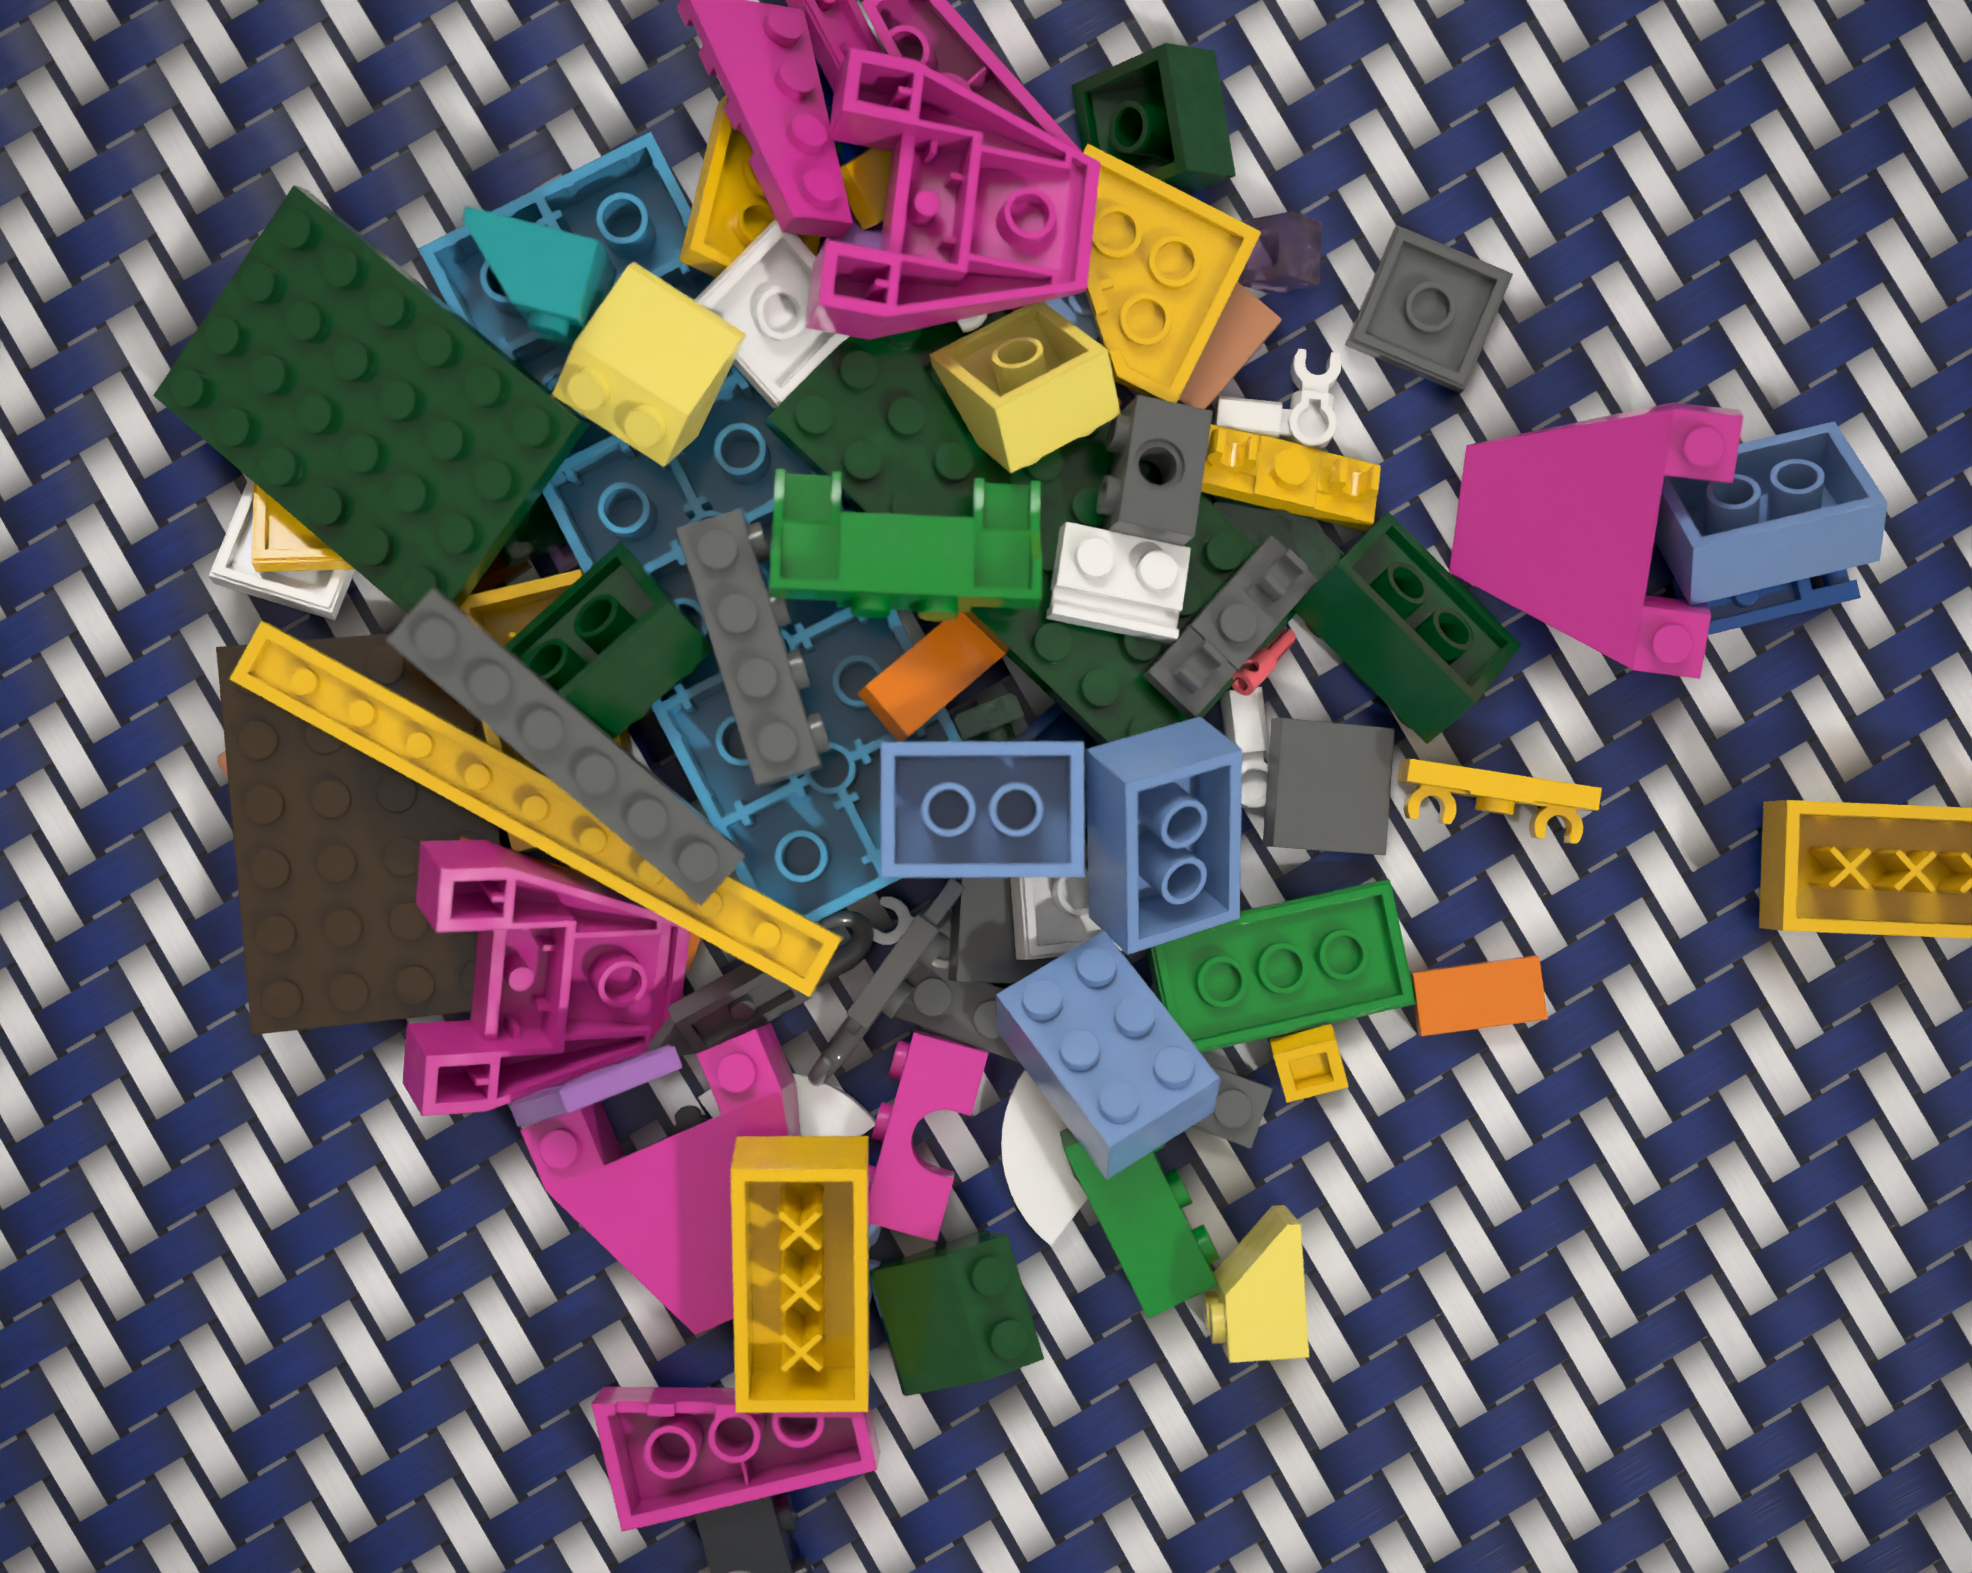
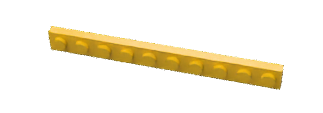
M260 622L230 677V680L809 997L813 994L843 939L840 935L730 875L700 906L544 773L270 623Z

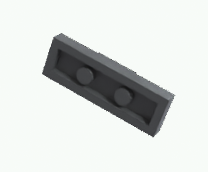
M1271 535L1263 541L1183 630L1178 639L1147 670L1143 677L1188 720L1197 717L1318 579L1307 569L1309 566L1290 548L1286 549Z

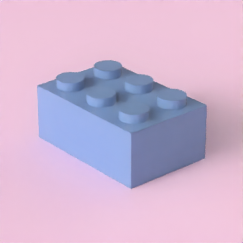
M1834 421L1739 444L1733 483L1664 475L1654 541L1687 602L1692 606L1880 561L1888 502Z
M1196 717L1086 749L1089 918L1102 931L1105 930L1109 937L1127 955L1239 919L1242 749L1202 717Z
M881 742V878L1084 877V742Z
M1105 930L996 994V1031L1106 1180L1214 1112L1220 1083L1219 1076Z

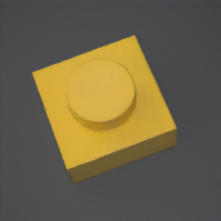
M1332 1024L1269 1039L1287 1103L1349 1087Z

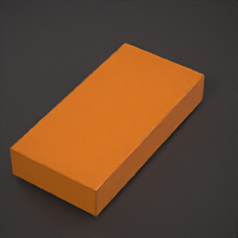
M1532 955L1410 972L1416 1000L1414 1011L1417 1033L1420 1036L1548 1020L1539 956Z

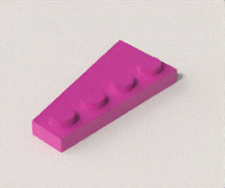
M680 0L676 8L685 27L694 26L702 42L698 55L708 76H718L729 99L724 110L733 129L740 130L748 139L754 152L749 162L782 232L842 239L853 222L834 140L828 139L830 122L804 9L748 0Z

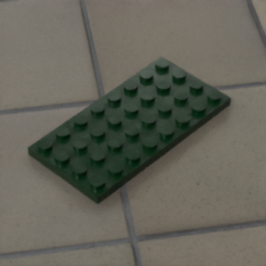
M1007 309L987 314L982 325L974 331L1013 311ZM957 321L870 340L852 336L848 337L767 417L764 425L817 475L832 476V471L842 472L841 498L859 513L972 518L973 483L975 478H985V483L1030 485L1031 480L1041 481L1042 598L1038 609L971 606L970 613L964 614L1100 745L1188 720L1143 677L1171 644L1046 619L1047 609L1050 607L1052 591L1050 589L1060 527L1065 522L1103 529L1105 515L1097 513V498L1104 476H1111L1114 453L1106 450V439L1111 420L1097 427L1091 434L1077 438L1048 453L1038 462L1010 473L977 445L932 366L929 354L974 332L963 333ZM1139 460V470L1143 478L1151 484L1162 485V475L1158 467L1152 462ZM1202 493L1200 495L1195 536L1183 545L1184 547L1191 548L1183 607L1178 617L1177 629H1179V635L1258 548ZM1293 609L1255 652L1266 648L1295 616L1296 612ZM1245 665L1244 668L1247 669L1250 665ZM1239 677L1235 680L1230 678L1197 717L1203 718Z

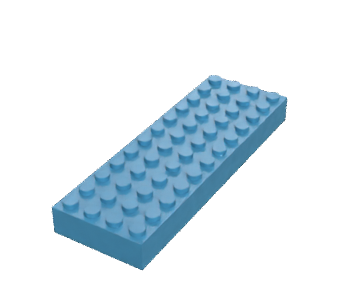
M651 132L491 212L599 240L617 269L614 285L625 269L633 262L693 300L716 279L679 261L691 209ZM466 225L418 248L447 306L545 387L554 392L571 350L558 348L538 339L540 332L527 326V320L511 303ZM733 364L698 437L665 467L577 412L590 425L542 491L583 573H586L621 541L687 613L711 644L712 642L676 528L741 509L749 525L757 522L761 523L771 554L775 469H785L786 474L817 475L764 425L767 417L776 408H772ZM770 560L761 563L768 588L770 584ZM784 598L791 619L790 624L780 626L787 650L800 649L811 683L810 687L800 690L807 714L820 713L831 750L820 753L824 765L823 769L765 787L755 784L714 650L699 663L698 667L691 674L677 682L651 707L709 821L744 850L746 857L734 869L739 880L810 920L817 922L901 879L881 878V742L898 741L857 693L912 648L913 644L896 610L891 609V615L885 618H861L852 615L850 608L837 607V601ZM944 706L903 742L963 741Z

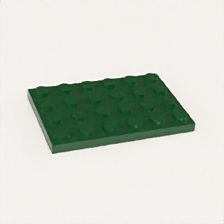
M293 185L153 395L407 614L412 611L433 586L459 608L462 606L590 425L587 420L570 406L554 397L552 391L311 192L296 185Z

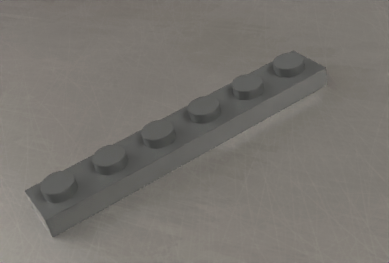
M435 586L428 591L386 639L394 648L700 906L746 857L744 850Z
M919 964L915 966L905 980L914 987V990L894 1017L1020 1063L996 1031V994L1006 988L986 982L948 980L949 968L944 969L931 965L926 970ZM1209 1064L1220 1078L1215 1109L1212 1114L1191 1127L1251 1149L1273 1088Z

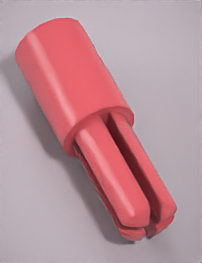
M1285 626L1266 648H1262L1252 654L1231 677L1233 680L1239 677L1231 687L1241 695L1248 696L1252 694L1276 668L1277 661L1295 643V633L1291 629L1287 631ZM1249 664L1250 666L1245 669L1244 666Z

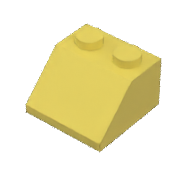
M633 262L625 269L575 341L552 395L665 467L698 437L746 333Z
M1044 302L1025 305L929 354L933 368L977 445L1010 473L1038 462L1048 453L1077 438L1091 434L1097 427L1116 418L1117 415H1121L1108 350Z
M1285 1205L1271 1206L1213 1272L1218 1284L1214 1287V1291L1203 1292L1206 1331H1210L1212 1344H1221L1229 1363L1309 1358L1301 1224Z

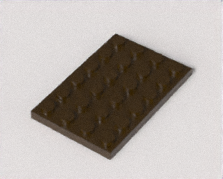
M391 633L301 640L487 742L482 721L387 642L386 639ZM248 644L216 647L251 1034L258 1035L470 1012L473 997L478 931L436 932L416 904L421 841L460 840L462 835L475 840L486 839L500 845L498 826L230 680Z

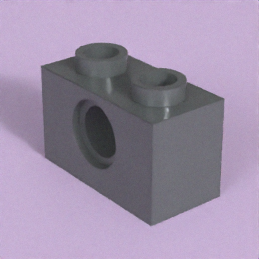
M1137 395L1122 410L1121 415H1117L1116 418L1111 420L1107 433L1106 450L1114 453L1111 476H1104L1097 498V513L1105 515L1103 530L1180 546L1185 545L1195 536L1213 411ZM1139 460L1152 462L1158 467L1162 475V485L1151 484L1143 478L1139 470Z

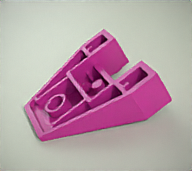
M850 47L836 76L828 139L892 152L881 247L879 250L826 239L812 265L805 328L870 340L1084 293L1088 284L1101 162L916 60Z
M1672 402L1467 445L1449 572L1632 670L1701 679L1711 618L1708 603L1690 606L1687 600L1645 595L1664 475L1733 483L1743 414L1737 409Z
M486 839L421 841L416 904L436 932L478 931L471 1019L409 1023L406 1027L402 1083L421 1116L489 1111L529 1094L556 1086L597 1069L623 1061L622 1059L647 1051V1045L670 1016L667 1007L683 997L690 931L610 887Z
M771 1023L696 1054L721 1115L624 1156L601 1100L520 1130L545 1191L695 1335L734 1319L731 1165L736 1136H801L796 1080Z

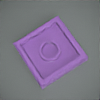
M666 1045L622 1059L623 1061L514 1100V1104L510 1105L517 1127L570 1113L681 1069L682 1065L675 1046L670 1047V1045Z

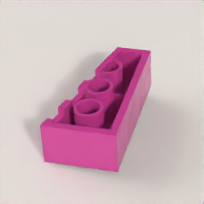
M863 0L861 2L888 55L916 60L1081 151L947 0Z
M603 1387L591 1403L621 1532L876 1471L878 1468L880 1447L869 1401L868 1412L736 1413L735 1388Z

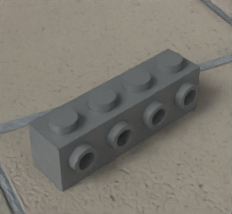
M737 509L676 528L755 784L765 787L823 769L824 765L820 753L831 750L820 713L807 714L800 691L811 686L807 669L799 648L792 651L787 650L780 627L791 623L785 599L770 598V591L761 563L771 560V554L761 523L757 522L749 525L742 510Z

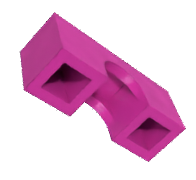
M917 1029L914 1030L911 1043L898 1040L888 1076L900 1080L894 1105L881 1102L871 1137L873 1140L883 1142L877 1167L869 1165L870 1224L937 1242L954 1180V1171L933 1166L922 1159L914 1146L913 1131L917 1123L924 1116L937 1110H950L969 1116L972 1115L988 1057L987 1050Z

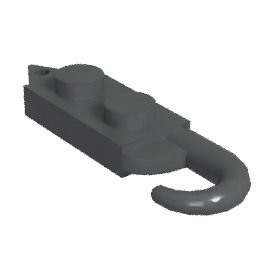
M952 877L935 900L932 899L918 913L846 1013L848 1016L833 1035L808 1074V1080L812 1085L819 1086L824 1084L839 1069L881 1013H884L890 1019L895 1016L914 990V987L905 981L917 964L928 970L945 948L950 938L944 935L941 930L952 917L953 913L950 912V909L965 889V886Z
M842 910L819 921V924L827 929L835 926H847L852 928L854 933L847 943L837 948L815 990L856 967L866 958L872 948L874 931L870 920L861 913ZM744 963L668 1006L670 1016L646 1048L647 1051L670 1045V1047L675 1046L678 1056L698 1054L763 1026L811 999L812 996L809 997L756 967Z

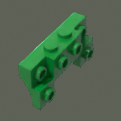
M775 469L769 584L770 598L837 601V607L850 608L852 615L861 618H885L891 615V609L918 611L919 618L929 621L955 620L958 618V612L970 613L971 606L1038 609L1042 598L1041 481L1031 480L1030 485L985 483V478H975L973 483L972 518L841 512L842 472L832 471V476L786 474L785 469Z

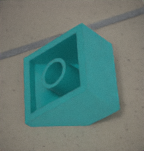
M466 206L462 220L511 303L527 320V326L540 332L538 338L540 341L558 348L572 350L575 341L612 290L617 275V269L599 240Z

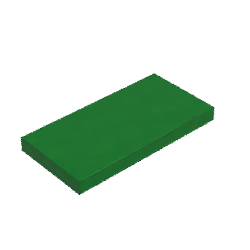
M1390 879L1241 910L1239 919L1146 949L1156 997L1200 1053L1416 1004Z

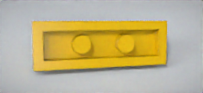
M1211 424L1201 492L1366 531L1374 523L1381 465L1324 452L1321 449L1264 435L1258 436Z
M1406 759L1399 762L1396 782L1416 785V788L1407 795L1404 802L1403 810L1407 819H1418L1421 801L1425 797L1430 796L1435 798L1440 805L1438 823L1451 824L1456 815V802L1451 793L1476 798L1475 810L1513 815L1515 804L1538 806L1541 808L1533 814L1529 823L1531 838L1544 839L1548 820L1553 816H1558L1566 825L1564 843L1577 844L1583 834V822L1576 810L1598 811L1602 788L1416 759Z

